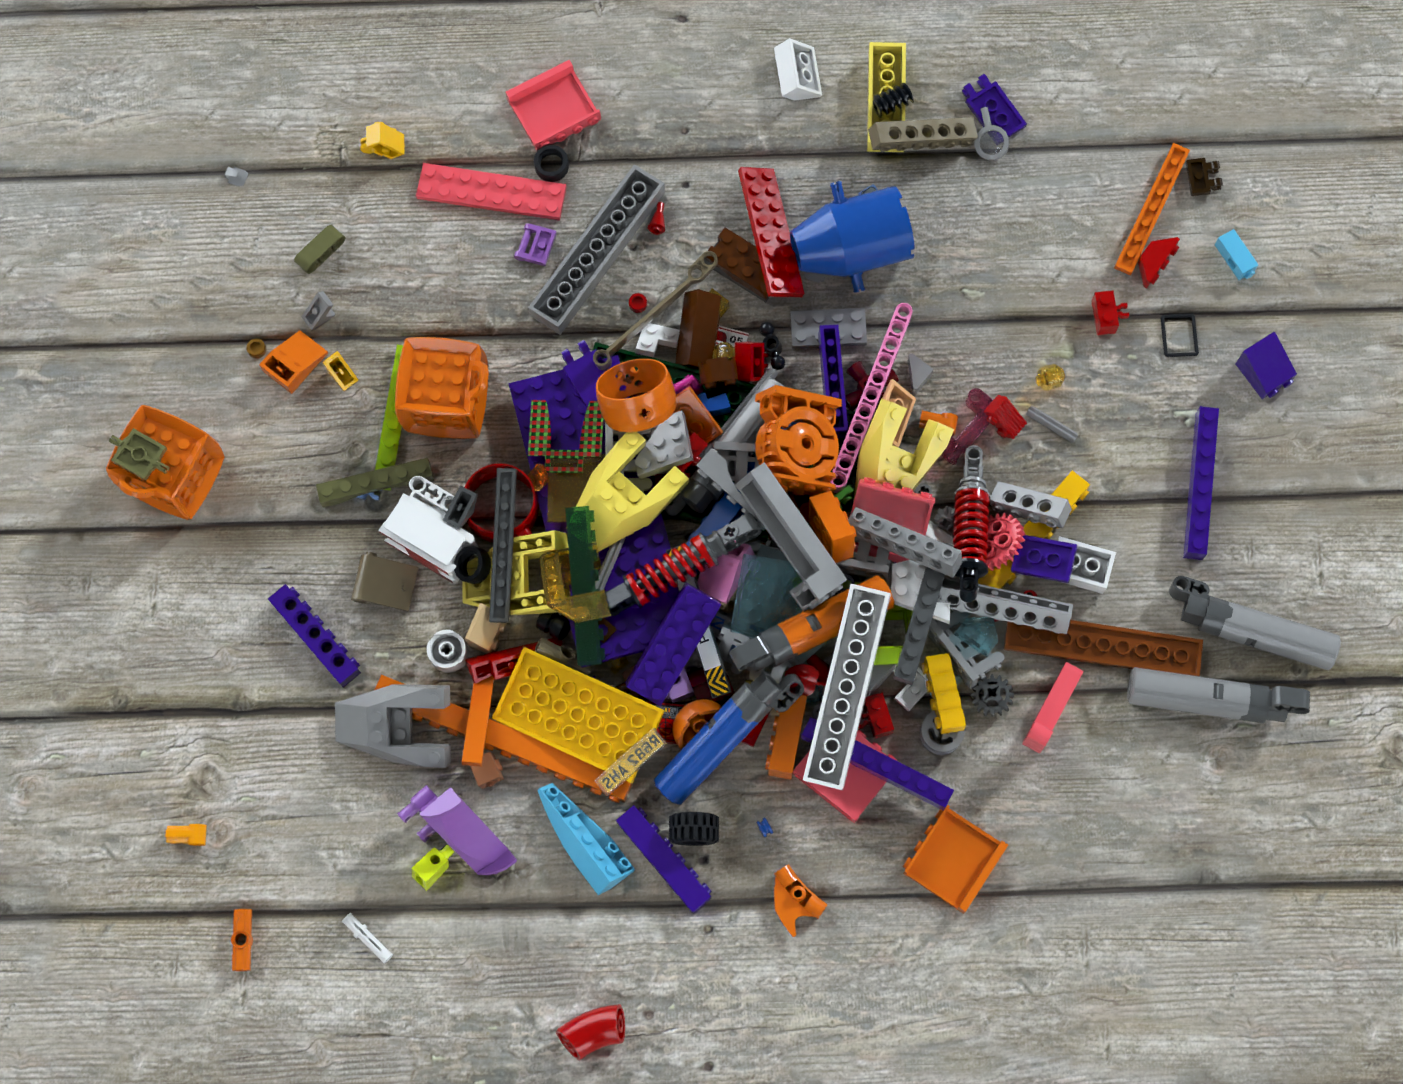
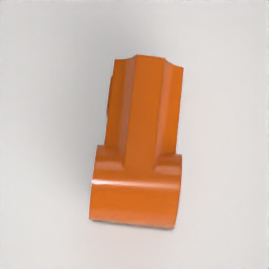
M922 410L919 428H925L928 419L954 429L952 436L955 435L958 422L957 415L952 413L937 414Z

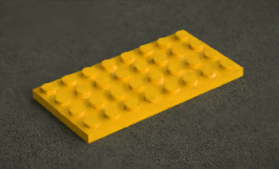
M524 647L492 719L609 772L647 737L656 732L665 710ZM640 766L624 780L633 783Z

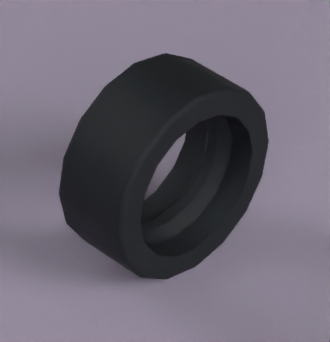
M543 146L534 156L533 162L536 174L544 181H559L567 174L569 169L568 157L566 152L559 146ZM549 155H556L561 158L562 166L557 171L547 172L541 168L542 159Z
M467 546L461 549L455 557L454 564L456 568L454 571L461 581L472 584L481 583L490 573L491 559L484 549ZM476 554L478 567L475 573L469 576L467 563L470 557Z

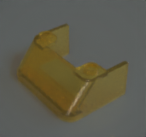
M596 542L550 551L540 556L546 605L574 622L610 616L605 590L575 596L570 594L569 585L582 581L583 572L601 569Z

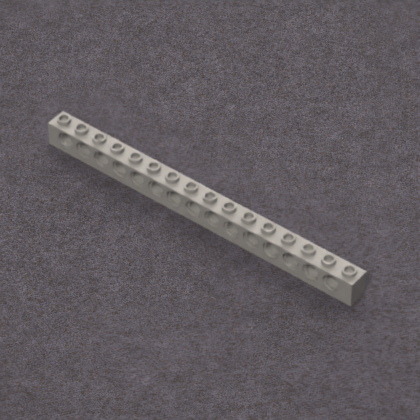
M768 538L766 546L781 551L773 539L769 541ZM891 565L890 568H889V578H888V581H885V582L887 583V585L889 586L890 589H891L892 565ZM851 575L855 579V582L859 583L870 579L866 577ZM944 576L937 602L950 603V609L973 613L977 616L991 617L999 621H1009L1017 625L1045 629L1057 634H1067L1073 610L1072 604L978 584L976 601L964 602L959 596L960 580Z

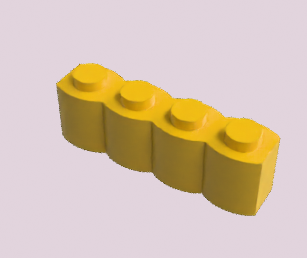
M949 653L926 656L924 663H922V672L928 678L926 689L928 693L931 692L930 706L932 711L935 710L937 716L934 718L936 729H939L941 734L964 731L966 722Z

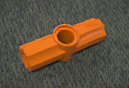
M252 909L234 910L233 935L231 937L233 945L232 971H251V946L253 944ZM245 935V944L239 945V937Z

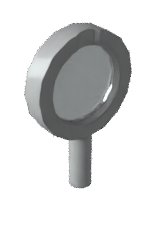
M988 107L981 108L984 128L977 133L978 138L974 141V146L977 153L983 159L994 161L1002 158L1007 153L1010 146L1009 137L1001 127L991 124Z

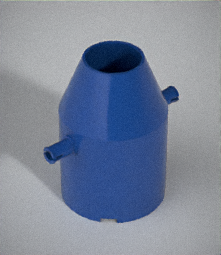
M837 181L836 184L833 182L830 184L834 198L832 203L825 204L790 231L791 246L795 252L798 268L801 272L840 277L849 276L851 277L854 293L860 292V289L861 292L865 290L862 279L863 272L914 258V254H911V250L915 249L912 227L906 206L902 207L899 199L902 198V195L896 186L847 198L844 196L842 181Z

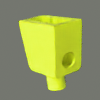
M447 844L440 851L435 847L432 848L411 868L412 878L427 891L448 869V859L454 854V851Z

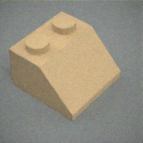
M480 603L465 639L469 647L488 654L492 653L493 650L496 651L500 641L498 637L500 632L503 633L505 631L507 623H490V607Z

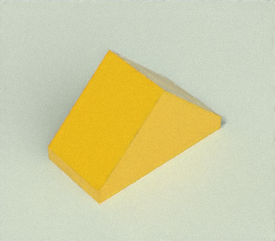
M338 351L323 361L327 372L343 391L358 381V378Z

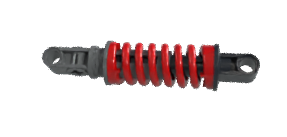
M747 513L723 528L712 531V534L705 537L700 532L697 536L690 539L691 546L688 547L687 544L682 543L680 546L682 551L679 552L674 548L671 551V557L667 553L662 555V562L657 558L654 559V570L649 564H645L644 570L646 574L644 575L640 569H636V580L633 579L635 577L633 572L623 575L624 583L604 592L600 596V601L608 616H616L634 604H637L641 609L650 602L649 592L654 598H658L660 596L658 587L664 593L669 592L668 583L673 588L678 587V579L683 583L687 582V574L693 578L696 577V569L700 572H705V564L708 568L718 566L717 558L722 555L726 556L729 551L758 537L762 530L753 514Z

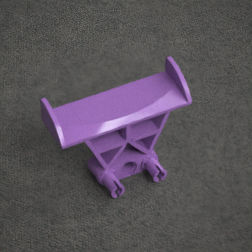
M426 785L411 798V802L397 813L406 823L418 811L421 812V817L428 823L417 832L421 840L425 843L437 832L478 875L497 874L517 862V859L451 787L441 796L437 797Z

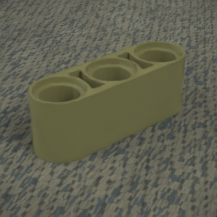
M332 224L328 225L295 256L294 262L307 274H310L344 243L346 238Z

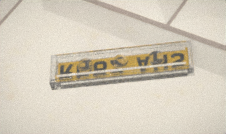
M655 728L651 729L594 780L606 796H609L662 749L667 742Z

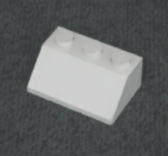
M790 38L774 47L782 97L794 101L821 97L822 91L814 47Z

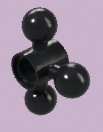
M764 322L759 328L760 334L765 337L762 342L764 343V352L772 357L770 362L772 368L781 370L785 366V359L780 356L782 345L779 339L772 335L774 333V326L769 322ZM776 343L775 348H768L770 344Z

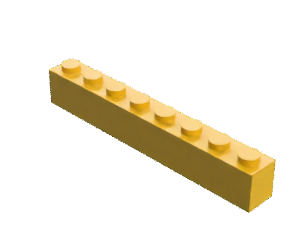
M1072 470L1051 495L1068 499L1072 509L1071 515L1077 508L1076 503L1078 500L1083 501L1089 494L1088 488L1090 484ZM1028 521L1023 529L1025 535L1050 539L1053 536L1052 531L1054 530V528L1040 522L1033 523L1031 521ZM1007 560V566L1002 563L1000 569L995 566L993 571L988 568V573L978 579V584L1003 589L1007 583L1011 585L1017 578L1016 573L1011 572L1013 561Z

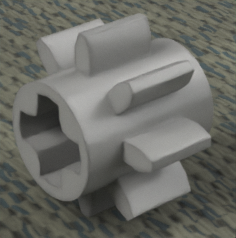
M946 506L943 509H938L935 522H939V528L946 529L947 531L951 527L954 528L955 508Z

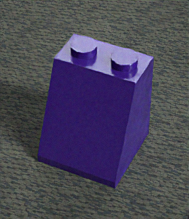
M1272 332L1244 350L1235 363L1262 400L1267 396L1269 398L1275 396L1281 387H1289L1294 383L1293 379L1297 375L1275 332Z

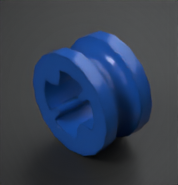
M765 817L762 822H756L764 838L767 837L768 833L773 834V830Z

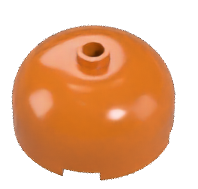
M699 699L688 703L678 712L673 722L672 732L674 740L680 749L722 707L719 703L708 699Z

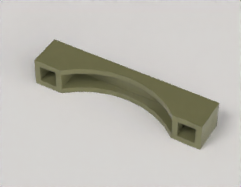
M427 457L316 484L320 504L324 508L343 503L370 492L409 486L410 480L415 476H421L430 482L434 481L430 461Z

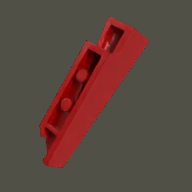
M555 638L547 639L558 646L562 645V641ZM538 642L465 659L473 682L478 683L492 675L495 680L510 676L523 648L526 647L534 651Z

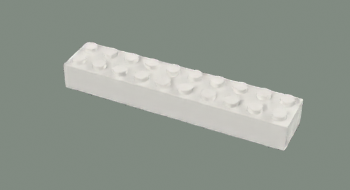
M855 584L850 585L803 781L839 790L844 789L891 594L888 592Z

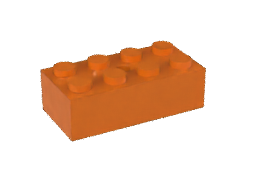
M801 695L788 710L779 712V716H775L773 731L776 734L775 736L771 735L769 750L772 751V754L767 755L765 769L769 770V776L792 779L807 696Z

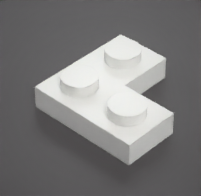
M649 323L641 331L635 353L654 357L658 344L676 348L680 330Z
M918 667L913 684H907L894 698L908 712L927 693V675L923 674L922 670Z

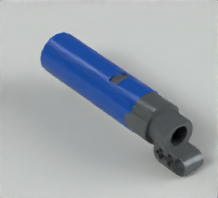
M762 671L751 684L745 682L654 778V784L657 789L672 803L682 805L773 708L778 712H784L803 694L804 685L799 676L788 674L778 684L769 674ZM793 683H798L796 687L789 688Z

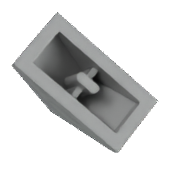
M912 353L908 355L907 361L912 395H916L931 378L934 369Z

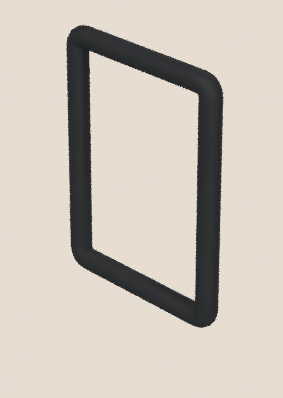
M1162 315L1161 328L1164 355L1166 357L1197 356L1199 350L1195 315ZM1191 317L1195 352L1168 353L1164 318Z

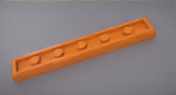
M493 675L478 683H473L462 765L482 767L494 686Z

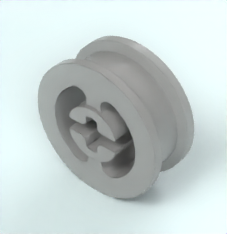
M932 711L925 717L920 727V740L923 746L933 754H950L960 746L965 730L943 734L939 743L949 740L951 743L947 745L935 743L930 738L929 732H932L933 739L936 741L940 730L936 729L933 723L934 718L937 716L935 711Z

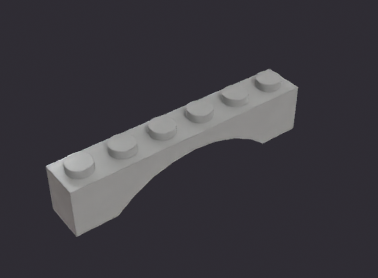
M711 448L696 465L699 468L697 472L704 479L709 477L713 481L711 485L719 492L724 490L728 494L726 498L732 504L738 503L743 507L740 510L741 512L753 514L758 525L764 531L766 528L732 482L727 461Z

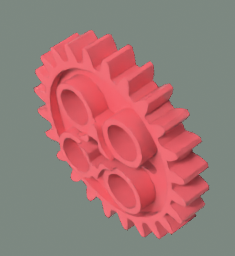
M997 513L995 518L992 515L989 516L987 524L988 541L986 542L988 545L986 551L988 557L986 562L991 571L994 570L995 566L1000 569L1002 563L1007 566V560L1013 561L1012 556L1019 555L1017 549L1023 548L1020 543L1025 541L1022 537L1025 535L1024 527L1011 514L1008 516L1004 513L1001 516Z

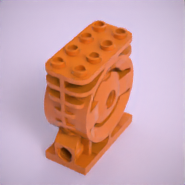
M774 385L755 394V402L760 403V416L765 421L758 431L755 443L759 465L765 462L785 492L790 491L794 495L806 494L812 497L827 491H835L836 485L830 483V481L836 479V474L830 471L836 468L839 443L833 426L836 424V409L841 407L842 399ZM792 422L796 423L790 426L787 430L780 429L781 427L787 428L789 424ZM813 464V468H803Z

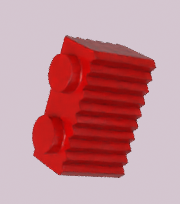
M997 395L984 410V413L988 416L986 418L987 421L996 426L998 429L996 432L1002 438L1014 439L1027 424L1011 401L1005 396Z

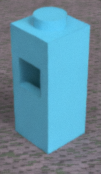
M1233 229L1218 237L1215 247L1237 279L1241 280L1252 277L1256 273L1255 270L1258 267V263L1236 231Z

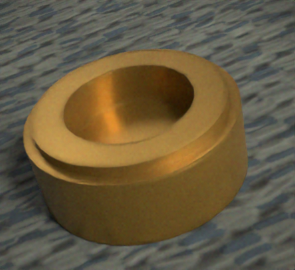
M252 339L247 344V352L253 358H261L266 353V345L260 339Z

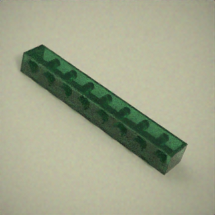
M589 506L565 508L577 662L578 666L602 664V660H606L605 648H601L600 640H604L603 628H599V621L602 620V609H598L597 601H601L600 589H596V581H599V571L594 568V561H598L597 549L593 550L592 543L596 542L595 530H591V522H595L594 510H590Z

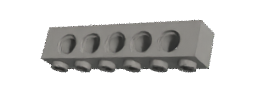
M855 507L848 519L850 526L853 525L856 530L857 538L954 578L962 564L961 550Z

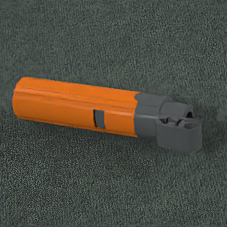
M876 575L857 584L890 593L887 611L894 608L891 590L880 576ZM849 589L823 601L812 610L809 608L733 648L729 654L738 670L741 671L752 666L753 670L757 672L770 665L776 667L838 636Z

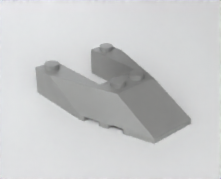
M392 684L336 702V742L393 763L445 768L451 764V744L413 743L412 708L445 709L450 706V685Z

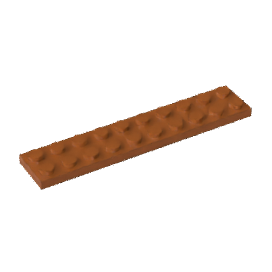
M1070 620L1067 634H1057L1053 631L1036 629L1027 625H1017L1007 621L1004 650L1128 669L1137 667L1200 676L1203 639Z

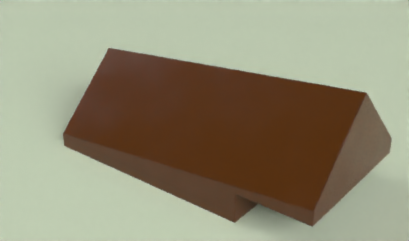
M700 289L685 292L676 364L699 370L698 362L701 361L703 365L706 364V360L714 359L720 321L721 296Z

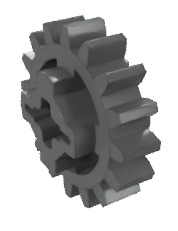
M991 674L990 679L985 677L982 682L978 680V687L972 688L975 692L971 694V698L975 699L972 701L973 706L978 705V712L984 710V716L991 713L992 717H994L997 712L1002 716V710L1004 709L1008 712L1009 708L1007 705H1013V701L1010 699L1014 698V693L1011 692L1013 687L1012 685L1007 686L1008 680L1002 681L1001 675L995 679L994 675ZM1004 690L1006 692L1005 700L1001 697ZM981 691H982L983 694H984V696L982 697V700H980V692H981Z

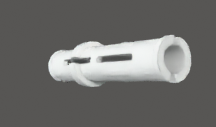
M349 913L342 920V923L354 933L353 936L356 939L359 938L384 964L391 959L393 954L352 913Z

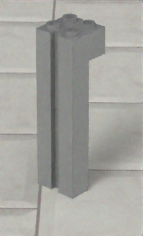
M765 462L750 471L735 484L802 579V583L789 591L802 610L808 607L812 610L843 588L841 584L847 578Z

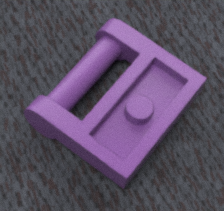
M526 223L524 235L514 258L519 261L546 266L557 233L555 230ZM536 233L530 252L527 254L525 251L531 234Z

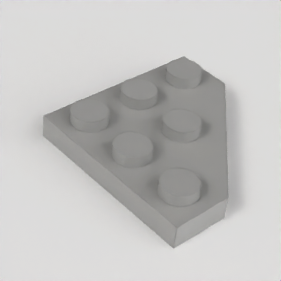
M682 410L673 413L666 421L658 425L645 447L635 459L637 476L640 480L694 460L685 414Z

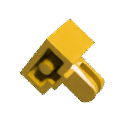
M375 122L366 127V137L360 139V150L363 153H376L389 159L405 154L403 133L385 125L383 122Z

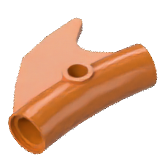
M788 864L774 873L775 911L782 924L792 937H796L795 920L801 916L819 919L828 904L816 896L800 880ZM800 892L802 896L796 897L794 893Z

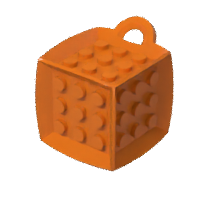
M410 337L405 339L397 372L395 413L398 422L407 432L452 439H475L480 436L486 408L489 376L487 356L481 346L472 342L447 338Z
M141 405L119 439L123 440L134 428L166 446L168 450L161 458V462L169 466L170 469L169 471L167 470L166 474L155 469L148 479L144 481L111 461L117 452L118 447L115 446L106 467L108 476L127 495L136 497L171 515L191 520L207 497L225 458L222 448L212 436L198 427L167 412Z

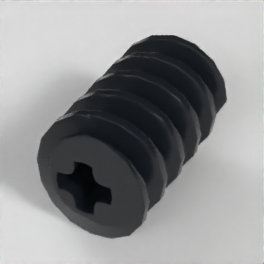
M901 83L900 86H894L893 90L888 89L886 92H881L880 96L878 94L874 95L873 107L878 117L882 118V111L888 115L889 108L892 112H895V106L902 109L901 103L909 106L908 100L914 103L912 92L905 83Z

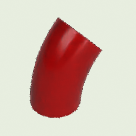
M621 1004L585 1012L558 1028L556 1035L568 1052L580 1061L600 1048L623 1043L625 1038L623 1008Z

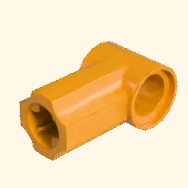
M207 825L167 826L165 833L166 843L205 846Z

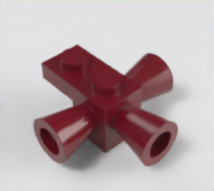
M861 361L854 363L846 371L858 383L856 391L845 395L846 407L851 411L858 407L870 374L867 375ZM891 369L885 387L888 386L891 379L896 382L899 381L893 369ZM879 378L873 379L875 383L882 382V380ZM873 395L866 396L869 400L876 399Z

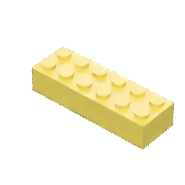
M869 43L867 152H881L880 150L872 149L868 129L875 122L905 121L904 103H901L902 109L895 106V112H892L889 108L888 115L882 111V118H879L873 107V97L876 94L880 96L881 92H886L888 89L893 90L894 86H900L901 83L906 84V43ZM890 149L886 152H904V150L897 151L896 149Z

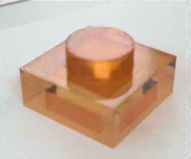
M536 464L528 474L534 491H541L550 480L543 464Z

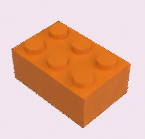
M831 491L809 497L808 522L835 563L853 558L854 549L856 548L854 542L856 530L853 525L850 526L846 512L841 510L839 499L834 497Z

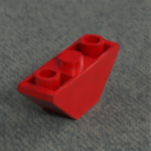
M1178 237L1151 241L1141 255L1138 265L1145 288H1148L1150 284H1155L1160 276L1158 274L1160 269L1164 271L1170 261L1167 260L1169 256H1174L1180 248L1177 246L1180 240Z

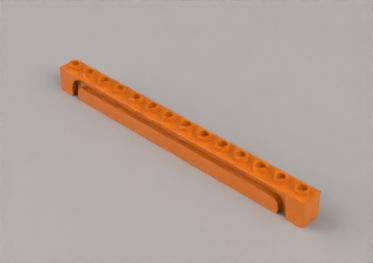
M381 674L374 690L392 684L404 683ZM452 703L445 709L412 708V719L419 722L422 719L426 720L431 727L436 729L443 727L447 729V733L456 737L458 734L466 736L469 710ZM491 719L488 720L485 749L489 751L496 749L501 751L500 755L511 759L513 756L518 758V762L523 765L537 766L536 770L546 774L547 771L552 772L557 779L562 781L569 779L573 781L572 784L579 788L586 786L591 789L590 792L601 796L603 793L609 796L608 799L615 803L620 801L625 803L633 783L623 780L608 793L599 782L608 772Z

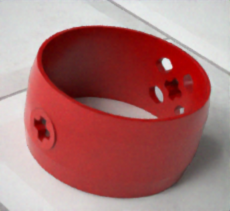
M497 463L482 467L468 479L465 488L475 492L481 484L497 477V468L517 469V479L526 484L533 493V505L526 519L514 528V537L532 534L530 530L536 523L540 505L536 487L526 473L515 466ZM470 518L467 520V524L476 535L493 543V531L479 527Z

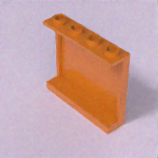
M947 805L944 811L940 809L936 814L935 818L938 820L935 825L930 824L924 834L927 837L924 842L919 841L914 848V851L917 853L913 859L908 857L903 865L905 868L903 874L964 914L1008 847V844L1004 841L1000 842L949 809L950 806Z

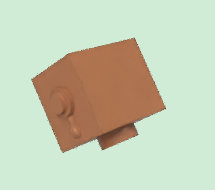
M490 751L483 754L482 767L470 766L478 786L482 789L488 786L492 787L495 783L504 780L501 773L503 766L499 758L496 759Z

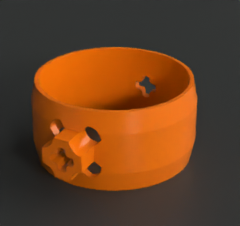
M653 359L629 360L611 367L596 382V398L601 415L606 424L613 430L620 432L647 430L666 421L676 409V393L673 381L667 367L660 361ZM637 380L642 381L639 386L635 385ZM625 385V390H619L620 386ZM647 392V393L642 394V395H640V396H636V397H632V398H626V397H629V396L634 395V394ZM642 409L649 411L647 412L646 417H643V415H639L640 413H642Z

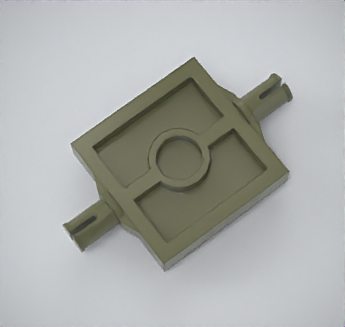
M133 428L130 434L123 440L114 435L109 439L110 443L118 447L111 461L142 480L146 481L155 469L165 474L167 470L169 471L170 467L161 462V458L168 450L167 447Z

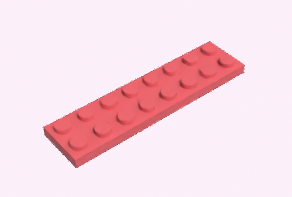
M423 163L416 198L560 220L567 186L562 183Z

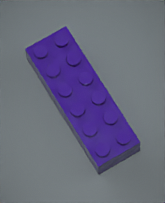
M685 582L625 682L626 687L661 707L721 607V603Z

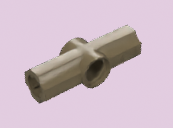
M541 637L535 647V652L588 676L593 669V665L581 668L579 657L570 646L563 645L560 647Z

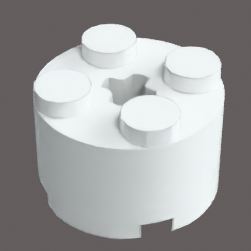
M441 630L429 640L427 655L437 670L452 673L466 665L465 659L468 658L469 654L468 647L459 634L452 630ZM450 648L451 651L446 655L445 652Z

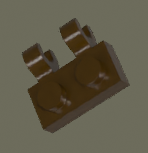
M1205 158L1186 160L1191 196L1209 195L1211 190H1221V186H1223L1222 178H1208V173L1215 174L1219 172V161L1206 163Z

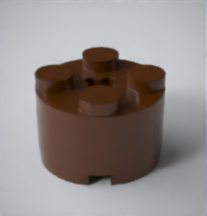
M727 357L708 359L706 364L703 365L701 361L698 362L701 385L705 386L706 389L717 388V384L723 383L724 386L736 385L735 381L739 380L735 357H732V360H728Z

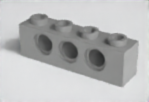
M999 481L989 500L993 510L999 514H1011L1015 518H1025L1033 523L1040 522L1052 528L1058 527L1063 529L1072 510L1068 499Z

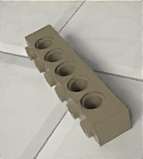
M973 117L875 122L868 129L872 149L880 150L881 152H886L890 149L902 151L907 148L919 150L923 147L935 149L940 146H945V148H952L958 145L968 147L978 138Z

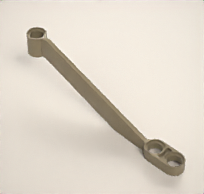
M712 251L704 252L688 269V279L610 345L607 350H597L593 355L596 367L603 371L609 369L612 365L611 357L666 310L692 284L700 283L711 273L718 264L717 255ZM705 257H714V263L711 265L705 264ZM693 270H701L702 275L699 278H693L691 276ZM600 357H607L605 363H598Z

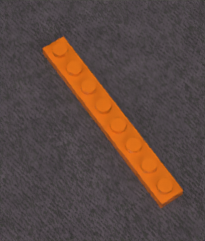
M1175 143L1172 144L1114 269L1131 276L1190 152L1189 149Z

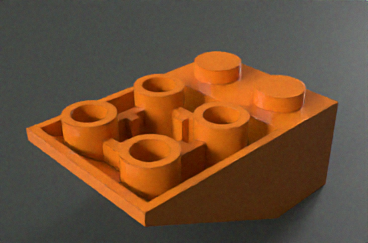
M299 330L273 349L259 366L266 375L292 394L328 354V351Z

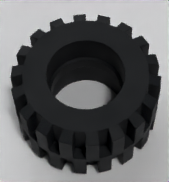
M681 812L670 815L669 841L674 844L687 846L715 844L719 842V817L705 812Z

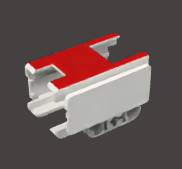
M415 476L409 482V487L412 491L410 496L403 493L398 504L378 531L388 537L384 540L387 544L449 582L456 584L460 580L454 571L456 568L454 564L456 555L464 547H479L471 533L443 521L448 510L446 507L452 502L454 496L427 479ZM417 484H423L422 489H414ZM430 493H431L432 495H434V496H436V495L438 494V497H437V498H436V497H433V499H432Z

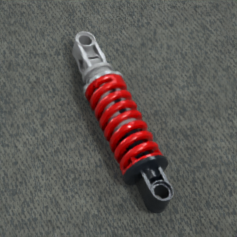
M975 445L969 446L965 451L963 478L959 482V488L954 492L956 502L954 505L953 547L962 552V564L955 576L960 578L959 596L964 602H972L976 599L978 579L988 573L986 562L988 545L986 542L988 541L987 524L989 519L987 516L989 514L988 506L991 495L986 489V481L983 479V451L979 446Z

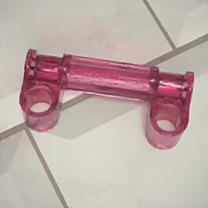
M979 388L970 390L965 402L966 406L975 412L976 415L956 439L951 436L947 448L941 454L952 465L957 464L958 458L965 453L966 449L977 440L990 424L986 419L988 416H986L984 410L994 399ZM971 396L978 397L980 401H972Z

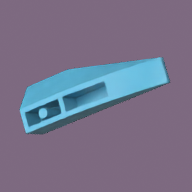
M553 783L537 790L559 840L597 895L612 889L635 871V868L612 838Z

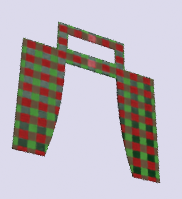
M531 400L528 456H545L544 472L583 473L584 457H601L603 417L598 401H590L587 407L581 431L579 450H551V427L546 400ZM551 458H578V467H550Z

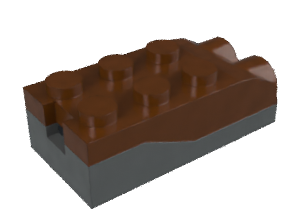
M725 227L718 236V242L708 250L717 255L718 264L713 270L766 303L769 297L756 246ZM707 256L704 259V263L711 265L715 259L712 256Z

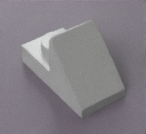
M324 291L318 292L301 317L311 330H315L335 316L331 309L333 303Z

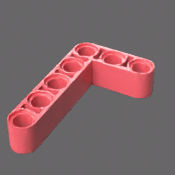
M1068 662L1064 664L1022 743L1024 746L1039 754L1041 753L1082 676L1083 670Z

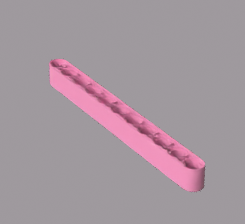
M900 303L895 309L838 455L836 468L832 472L836 474V479H840L843 484L836 485L834 493L843 490L848 483L859 450L907 331L913 311L912 307L907 303ZM905 312L907 316L903 317L899 313ZM898 328L901 332L895 333L892 329ZM893 345L895 349L889 350L886 346ZM885 361V362H887L889 365H888V366H882V365H880V362ZM879 378L882 380V382L875 383L873 379ZM873 395L876 399L869 400L866 396ZM865 411L869 416L863 417L860 415V412ZM859 428L863 432L861 434H856L853 431V429ZM848 445L855 446L856 450L849 451L846 447ZM846 462L849 464V467L843 468L840 466V463Z

